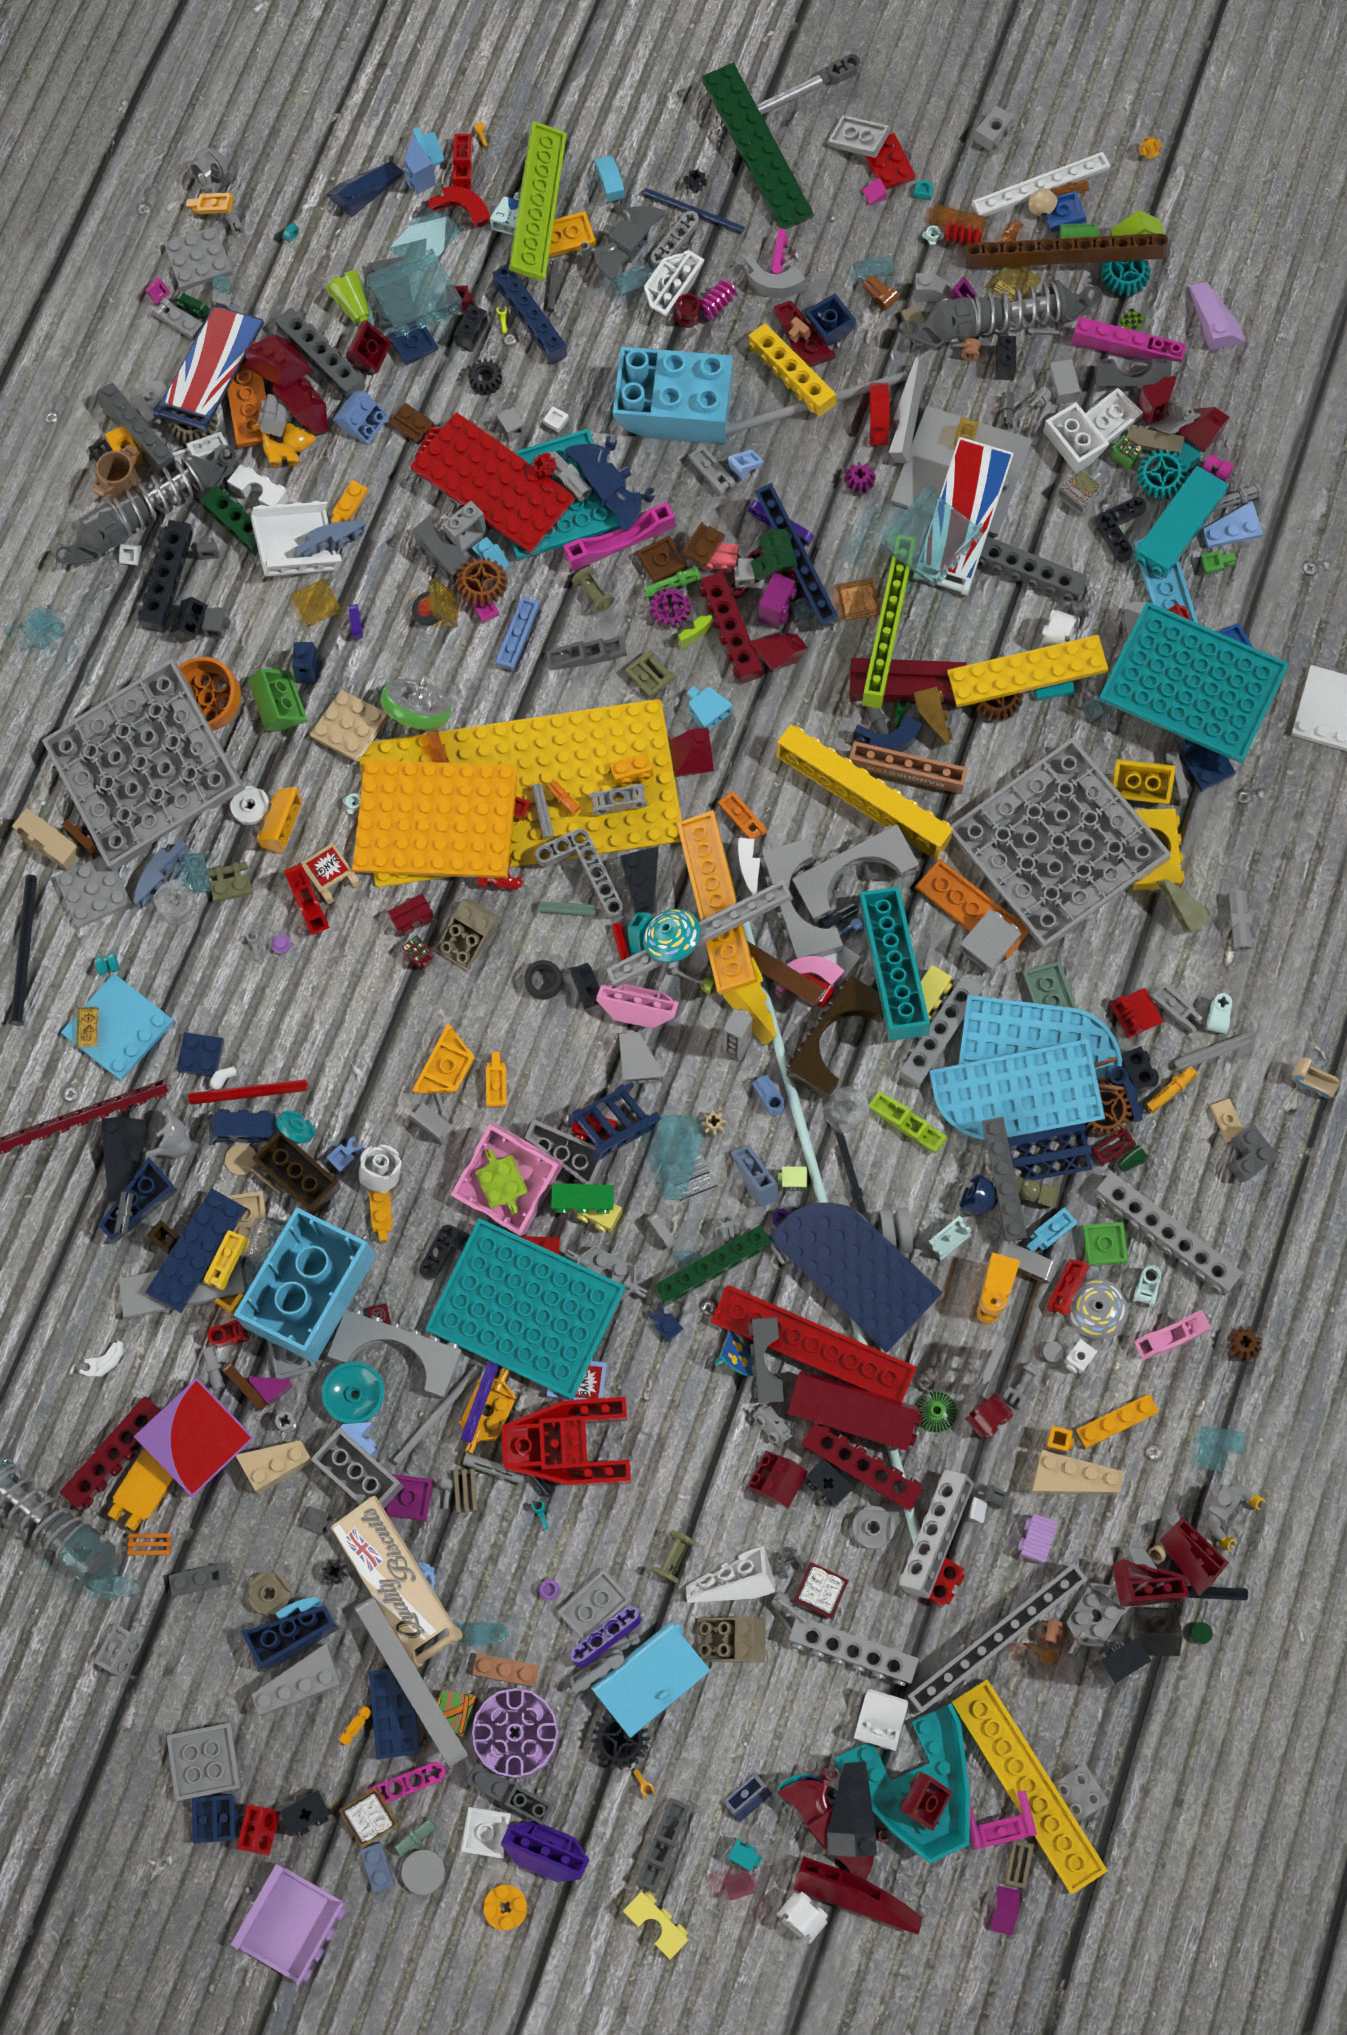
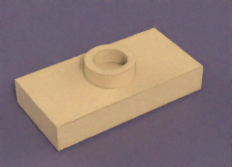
M1229 1098L1210 1106L1226 1143L1232 1142L1231 1138L1243 1129Z

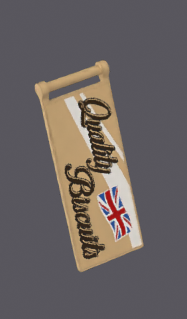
M372 1496L331 1526V1529L416 1669L453 1641L457 1642L462 1638L461 1630L450 1619L376 1496ZM444 1629H448L449 1634L421 1654L418 1655L414 1651Z

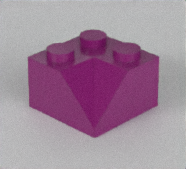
M776 573L773 574L759 603V622L776 629H780L782 623H786L789 613H787L789 600H793L797 592L794 580Z

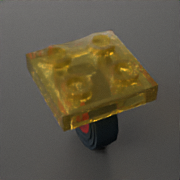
M436 579L428 581L430 591L420 594L414 600L412 605L413 618L424 626H433L441 621L450 628L457 627L458 612L455 607V593Z

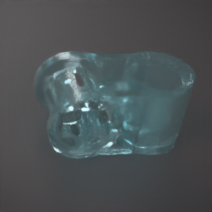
M475 1623L467 1625L469 1647L501 1643L509 1637V1629L502 1623ZM497 1627L504 1631V1634H500V1638L494 1635Z

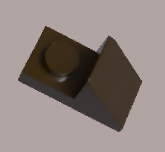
M159 1220L146 1235L154 1246L159 1247L167 1255L170 1254L180 1238L162 1220Z

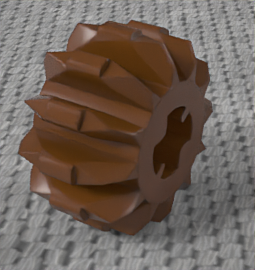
M1239 1326L1238 1331L1233 1329L1231 1331L1232 1336L1227 1337V1340L1231 1343L1226 1347L1227 1349L1233 1348L1230 1355L1234 1356L1237 1353V1360L1239 1361L1243 1356L1246 1361H1249L1251 1356L1256 1358L1258 1356L1256 1351L1262 1350V1347L1258 1345L1262 1342V1339L1255 1338L1258 1331L1250 1333V1326L1246 1330H1244L1243 1326ZM1243 1339H1244V1342H1246V1341L1248 1342V1345H1247L1246 1347H1244V1345L1242 1346V1345L1240 1344V1342H1241Z

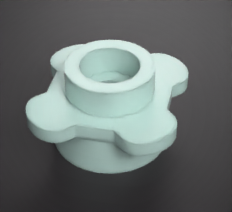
M933 225L929 226L922 233V237L927 239L930 245H935L938 240L944 238V234L939 227Z
M359 793L350 794L343 799V804L347 806L349 814H354L360 808L361 795Z

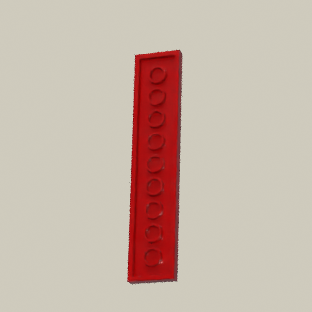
M727 1284L710 1321L712 1324L754 1342V1337L749 1336V1323H752V1318L777 1316L779 1339L772 1342L767 1348L860 1389L903 1402L917 1370L916 1366Z

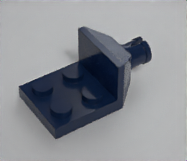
M1184 738L1179 758L1201 792L1235 776L1236 772L1227 757Z

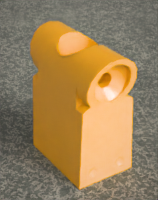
M992 1252L987 1264L977 1308V1317L983 1324L992 1325L1000 1319L1007 1304L1020 1260Z

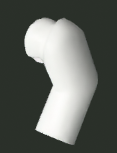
M235 1067L216 1071L210 1080L211 1089H220L227 1078L236 1076Z

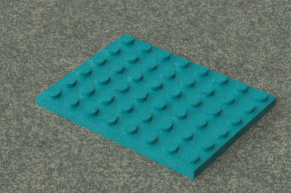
M1146 601L1098 700L1242 764L1290 663Z
M478 1218L425 1330L574 1400L627 1287Z

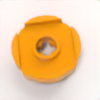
M500 1885L492 1889L486 1896L483 1912L488 1923L498 1930H511L518 1927L524 1921L527 1915V1901L524 1893L519 1888L513 1885ZM508 1901L511 1903L509 1907L512 1910L510 1913L505 1912L503 1914L500 1904Z

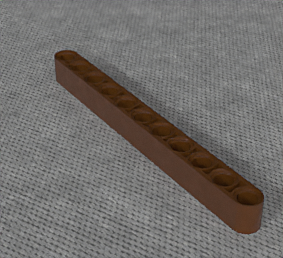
M1157 233L971 243L966 247V263L970 268L1162 259L1168 253V237L1165 234Z

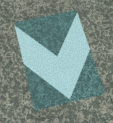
M427 206L391 245L389 250L399 257L403 256L406 262L424 273L465 227L440 210L431 213L429 206Z

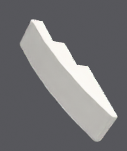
M218 432L187 443L185 449L173 452L172 454L181 465V456L183 457L186 453L211 460L219 445L228 444L222 433ZM177 465L176 471L170 473L172 477L180 473ZM156 474L160 483L168 480L166 476L160 479Z

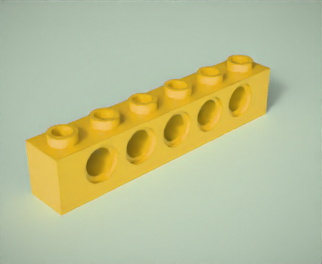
M766 323L748 335V347L751 352L756 353L762 363L768 365L776 377L779 376L788 389L791 388L797 398L807 404L808 409L812 413L815 412L820 417L836 405V393Z

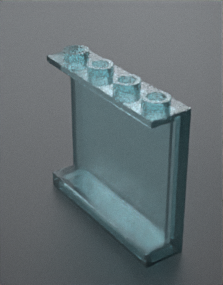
M433 249L366 275L367 287L370 292H374L393 325L395 337L407 335L413 330L424 328L427 324L438 322L444 317L455 315L462 310V299Z
M929 483L882 537L880 546L932 586H935L938 582H943L947 576L946 572L950 568L954 569L959 562L958 558L968 553L971 548L970 544L980 539L983 534L981 532L983 524L981 523L979 526H976L934 494L935 487Z

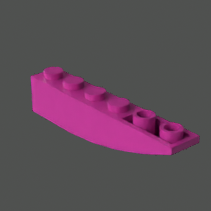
M1078 317L1071 344L1120 356L1146 360L1170 359V361L1182 362L1187 345L1083 317Z

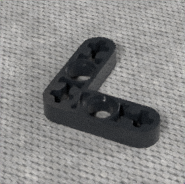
M1134 497L1099 514L1096 520V528L1114 557L1120 562L1130 560L1133 549L1119 526L1144 514L1146 501L1141 497ZM1135 504H1136L1137 506H1140V505H1141V508H1140V509H1139L1138 507L1134 508V505H1135ZM1123 511L1126 513V517L1119 518L1116 512ZM1101 521H1108V525H1106L1105 523L1101 524ZM1117 534L1119 536V540L1112 541L1109 538V535ZM1121 549L1123 552L1127 551V554H1120Z
M444 1225L439 1230L420 1265L421 1276L425 1280L435 1279L452 1248L463 1252L464 1248L461 1247V1241L466 1238L469 1239L470 1234L452 1225ZM452 1230L451 1233L453 1237H448V1239L446 1240V1244L449 1246L446 1247L443 1243H440L439 1240L443 1242L445 1240V1235L443 1233ZM437 1247L444 1249V1255L440 1258L433 1255V1251ZM429 1258H431L435 1261L432 1266L434 1272L433 1274L429 1273L428 1275H425L426 1271L424 1270V1268L430 1267L432 1262L429 1260Z

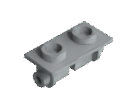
M765 1404L754 1413L753 1418L757 1425L763 1428L768 1434L770 1441L776 1444L778 1448L785 1441L787 1442L793 1437L791 1435L792 1431L783 1421L778 1424L775 1423L779 1416L771 1406L768 1407Z

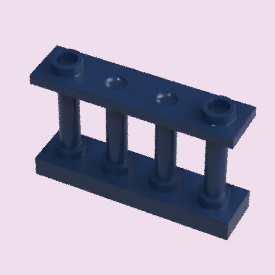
M632 1082L627 1085L621 1084L614 1092L582 1110L576 1109L569 1116L570 1120L566 1126L571 1128L579 1124L595 1144L592 1158L596 1162L655 1129L662 1118L657 1112L651 1115L644 1113L629 1095L634 1086ZM623 1099L640 1119L639 1122L636 1124L634 1122L631 1123L615 1102ZM608 1107L625 1129L622 1132L616 1131L600 1111ZM593 1115L609 1134L610 1138L606 1141L604 1139L601 1140L585 1119Z

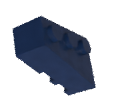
M219 1109L217 1112H214L209 1121V1145H215V1141H227V1144H234V1141L264 1143L268 1142L276 1134V1113H270L267 1110L250 1113L249 1110L230 1112L228 1109Z

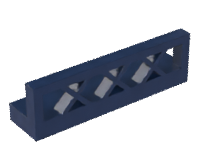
M1085 1123L1009 1138L1010 1153L1012 1150L1018 1149L1025 1153L1023 1157L1027 1155L1033 1156L1034 1154L1029 1151L1034 1145H1039L1045 1149L1042 1154L1046 1151L1055 1152L1049 1148L1052 1141H1059L1064 1144L1061 1150H1064L1066 1146L1070 1149L1077 1148L1068 1142L1071 1137L1079 1135L1082 1145L1087 1146Z
M1087 1145L1012 1159L1013 1169L1014 1167L1022 1166L1028 1170L1024 1177L1025 1179L1039 1180L1092 1170L1090 1159L1092 1151L1091 1146ZM1084 1155L1087 1167L1079 1168L1073 1164V1161L1077 1156ZM1058 1159L1068 1163L1064 1171L1059 1172L1052 1167ZM1037 1163H1043L1048 1167L1043 1175L1033 1171Z

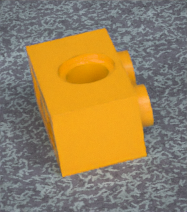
M123 426L105 434L112 451H120V449L125 448L127 445L139 451L134 468L144 463L141 457L144 454L139 446L135 445V440Z

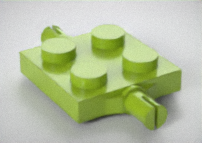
M492 1149L485 1151L484 1153L489 1163L484 1168L475 1171L490 1208L507 1204L511 1215L519 1213L520 1211L515 1200L521 1195L528 1193V1190L513 1155L503 1159H496Z

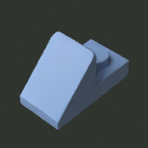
M752 449L728 457L730 470L741 481H744L750 470L760 468L764 463Z
M372 1422L342 1424L340 1428L372 1458L378 1453L374 1448L377 1444L368 1436L364 1439L366 1434L374 1427Z

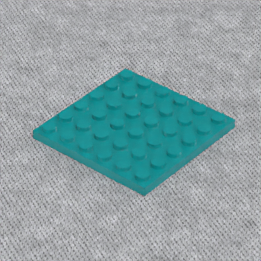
M585 429L515 451L514 453L534 466L533 462L537 458V454L543 455L544 452L556 451L567 464H572L577 469L580 477L584 480L581 468L565 454V449L579 444H594L589 429ZM554 474L547 475L549 478L558 483ZM591 492L584 501H579L576 498L574 503L531 554L511 540L510 542L517 561L563 547L580 538H592L620 529L615 514L608 507L603 509Z

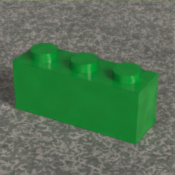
M552 1183L551 1208L556 1209V1213H568V1209L577 1210L579 1214H589V1210H597V1214H609V1210H614V1185Z

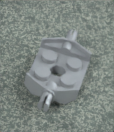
M598 1245L593 1246L582 1255H578L570 1250L565 1255V1258L599 1274L605 1270L611 1271L613 1274L611 1279L627 1287L620 1301L630 1294L635 1293L645 1298L648 1290L636 1284V1265L633 1266L600 1249Z
M1115 1579L1109 1585L1091 1583L1065 1624L1074 1639V1644L1068 1654H1072L1074 1658H1076L1083 1646L1103 1648L1121 1616L1128 1607L1120 1606ZM1097 1610L1100 1612L1101 1620L1099 1622H1093L1090 1619L1091 1611Z

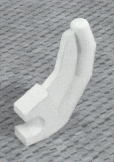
M117 1341V1343H113L104 1356L85 1359L84 1363L89 1364L90 1369L88 1371L81 1369L79 1373L90 1378L105 1375L117 1365L123 1355V1342Z

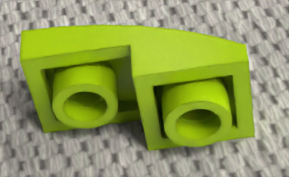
M711 615L698 617L693 621V629H686L681 634H678L681 649L693 644L712 627Z

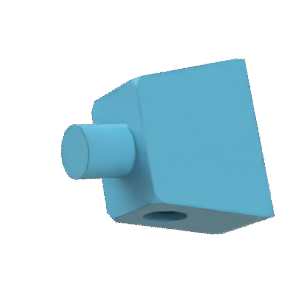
M693 686L687 692V695L692 699L688 703L689 712L700 728L708 727L710 731L733 713V705L711 687H707L700 692L696 686Z

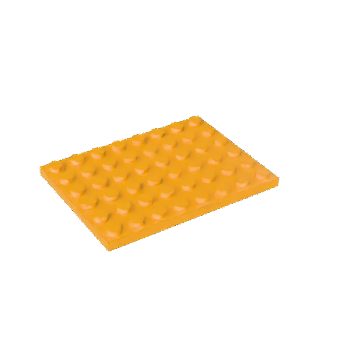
M365 760L352 871L354 873L507 879L518 765Z

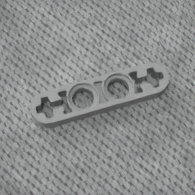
M685 212L652 252L651 264L654 268H657L662 261H656V258L659 259L662 256L663 259L675 255L699 224V216L696 212ZM687 219H688V220L694 219V222H693V221H690V222L687 224ZM678 230H682L685 232V234L683 236H677L675 232ZM668 243H672L674 245V248L666 249L664 246Z

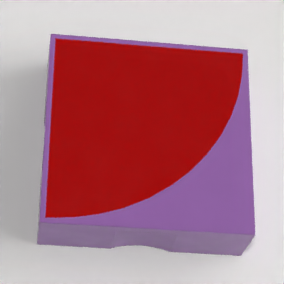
M197 1377L134 1436L191 1497L199 1492L254 1439Z

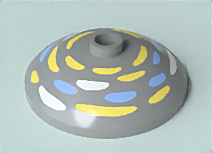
M1101 1278L1087 1279L1082 1281L1071 1304V1311L1067 1315V1319L1073 1329L1080 1335L1094 1340L1106 1339L1119 1332L1125 1324L1128 1315L1127 1301L1123 1292L1112 1282ZM1100 1303L1102 1309H1097L1095 1304Z

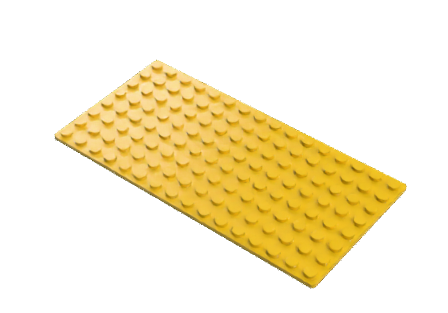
M660 699L372 741L359 760L362 782L365 760L518 765L516 796L531 801V806L524 821L513 818L510 848L511 865L509 868L538 864L536 859L538 847L576 829L587 831L598 855L681 842L677 822L682 820L662 701ZM647 753L650 765L653 768V777H650L647 781L638 780L632 782L628 786L634 784L645 785L644 795L648 805L640 809H629L600 816L593 815V803L589 797L591 793L628 787L615 785L610 763ZM552 781H557L566 792H570L572 799L581 807L576 814L571 816L568 810L558 803V799L548 789V785ZM538 783L542 784L554 834L552 838L548 839L543 837L532 791V785ZM618 797L614 801L621 802L623 798ZM583 836L575 839L577 843H583L586 840ZM562 844L557 849L563 852L568 849V846ZM546 852L540 855L542 860L550 857V854ZM587 853V854L584 855V857L594 856V855L591 854V853ZM575 854L564 860L578 858V856ZM374 873L375 884L378 888L454 877Z

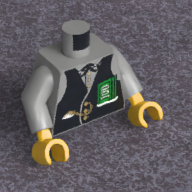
M1239 1483L1233 1484L1230 1488L1224 1486L1207 1511L1206 1522L1208 1530L1219 1541L1220 1548L1230 1552L1229 1545H1236V1541L1226 1537L1225 1532L1247 1501L1249 1505L1257 1510H1261L1258 1507L1259 1501L1265 1503L1264 1498L1253 1494V1492Z

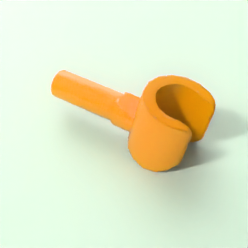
M480 121L474 125V132L479 136L484 148H486L488 144L483 134L486 131V127Z
M638 1769L634 1770L633 1772L641 1785L643 1798L648 1800L645 1794L647 1791H652L655 1796L653 1785L644 1780Z

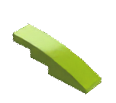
M881 1091L876 1094L868 1105L870 1110L934 1154H937L948 1140L945 1134L931 1127L929 1122L915 1115L911 1109Z

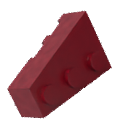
M1183 1517L1160 1539L1162 1545L1198 1595L1204 1592L1229 1564Z
M1122 1559L1112 1565L1121 1607L1174 1603L1189 1597L1185 1575L1163 1569L1150 1568L1145 1564H1135L1126 1559Z

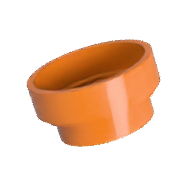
M210 657L192 658L179 665L193 693H195L194 698L212 731L227 725L236 715L241 700V688L235 674L222 662ZM209 679L208 683L203 686L204 682ZM226 684L225 688L221 690V686ZM212 697V700L207 703V700Z

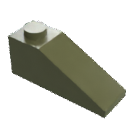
M1167 879L1157 881L1185 933H1193L1212 921L1209 917L1210 912L1208 908L1203 906L1201 902Z

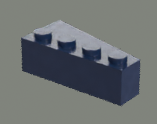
M150 1157L146 1159L145 1164L123 1191L126 1192L127 1196L128 1193L134 1194L131 1206L132 1217L129 1218L127 1233L178 1191ZM120 1198L113 1204L98 1225L114 1244L125 1236L121 1233L122 1226L120 1234L114 1233L118 1216L116 1215V1210H119Z

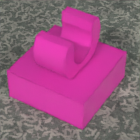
M156 278L145 289L154 304L157 305L160 304L163 297L166 298L171 293L160 278Z

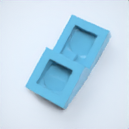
M318 1597L302 1599L282 1608L275 1614L279 1619L295 1616L300 1611L305 1612L318 1608L323 1603Z

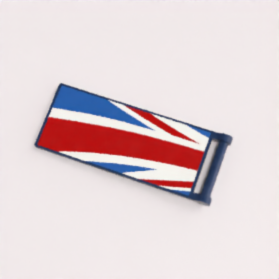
M215 305L160 404L155 407L154 417L159 419L166 418L198 428L199 431L207 432L210 421L246 357L244 350L251 347L264 324V320ZM165 407L203 418V420L198 421L165 411L164 409Z

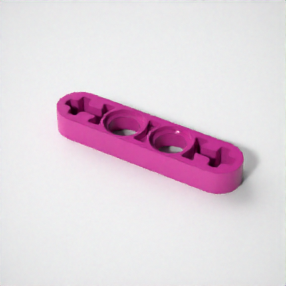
M430 1763L369 1788L365 1797L371 1794L372 1791L376 1793L383 1792L381 1787L385 1786L389 1799L385 1800V1795L381 1796L380 1799L383 1804L389 1803L442 1781L446 1776V1769L441 1763ZM434 1766L437 1769H442V1772L439 1773V1778L436 1779L435 1776L428 1777L430 1782L426 1783V1777L422 1773L423 1770L426 1769V1774L433 1771L432 1767ZM414 1774H419L422 1778V1782L418 1787H413L410 1784V1777ZM394 1782H398L402 1788L398 1795L391 1794L389 1790L390 1785Z

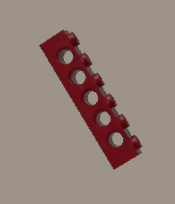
M723 572L701 578L700 594L706 598V609L708 613L713 615V626L715 630L718 629L720 632L719 640L721 645L727 649L725 653L728 662H732L734 666L732 671L735 679L739 678L740 683L744 684L761 678L763 676V668L755 649L750 644L751 639ZM719 594L720 597L715 598L712 595ZM725 610L727 613L721 614L719 611ZM731 626V627H733L734 629H733V630H727L726 627ZM733 643H740L741 645L738 646V647H735V646H733L732 644H733ZM746 659L748 662L741 663L739 660Z
M144 1396L59 1493L78 1510L88 1509L93 1504V1498L97 1493H102L107 1488V1482L111 1477L117 1476L121 1472L125 1461L131 1460L137 1453L136 1449L140 1446V1443L134 1436L143 1428L138 1425L140 1419L146 1417L148 1424L161 1409ZM130 1433L133 1434V1440L126 1444L124 1442L125 1436ZM119 1450V1456L111 1460V1452ZM104 1466L105 1472L101 1476H97V1468ZM90 1482V1489L87 1492H82V1485Z
M813 1424L801 1444L804 1448L820 1458H824L830 1464L911 1513L923 1493L920 1482L912 1477L910 1480L904 1478L902 1471L895 1467L891 1469L884 1465L885 1461L875 1455L871 1458L866 1454L867 1450L859 1445L853 1447L848 1444V1438L841 1434L835 1436L830 1433L831 1428L828 1426ZM825 1439L833 1440V1446L830 1449L822 1447V1442ZM845 1449L851 1451V1457L848 1460H842L840 1458L841 1451ZM865 1460L869 1462V1468L866 1471L858 1469L860 1461ZM880 1471L887 1473V1479L884 1482L876 1480V1474ZM898 1482L904 1483L906 1486L905 1491L902 1493L894 1491V1486Z

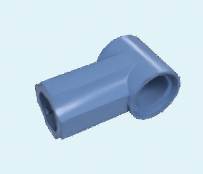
M768 1075L757 1078L752 1085L766 1106L767 1112L772 1116L782 1114L784 1111V1099L778 1093ZM777 1101L780 1103V1106L773 1108L770 1106V1103Z

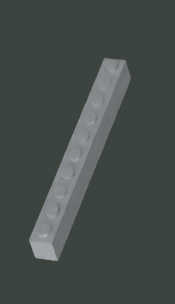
M1074 1562L906 1698L919 1715L1085 1583L1088 1580Z

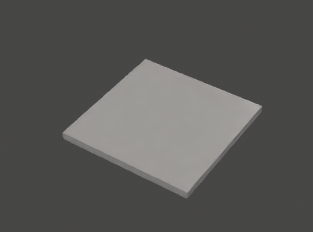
M926 406L911 446L909 463H905L890 503L933 517L938 503L932 498L933 486L946 478L959 437L989 446L995 444L1000 449L1013 453L1006 476L1010 487L1005 493L1000 495L996 512L988 531V535L998 537L1033 439Z

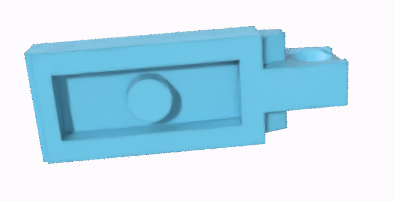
M1064 1207L1033 1232V1235L1030 1236L1032 1242L1025 1249L1032 1252L1038 1248L1041 1251L1045 1248L1047 1249L1076 1226L1078 1222Z

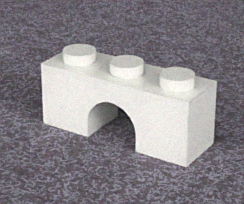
M241 464L227 481L230 490L244 499L254 491L262 492L258 499L260 505H286L289 501L287 490L282 485H275L266 476L262 475L261 477L252 468L244 467Z

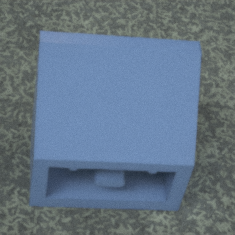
M353 391L333 420L346 433L365 444H369L389 415L365 391Z

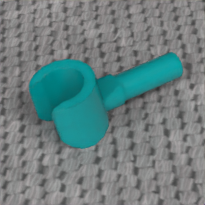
M540 1500L542 1508L537 1510L534 1503H532V1509L534 1513L538 1514L543 1529L546 1531L549 1529L544 1514L546 1508L544 1502Z

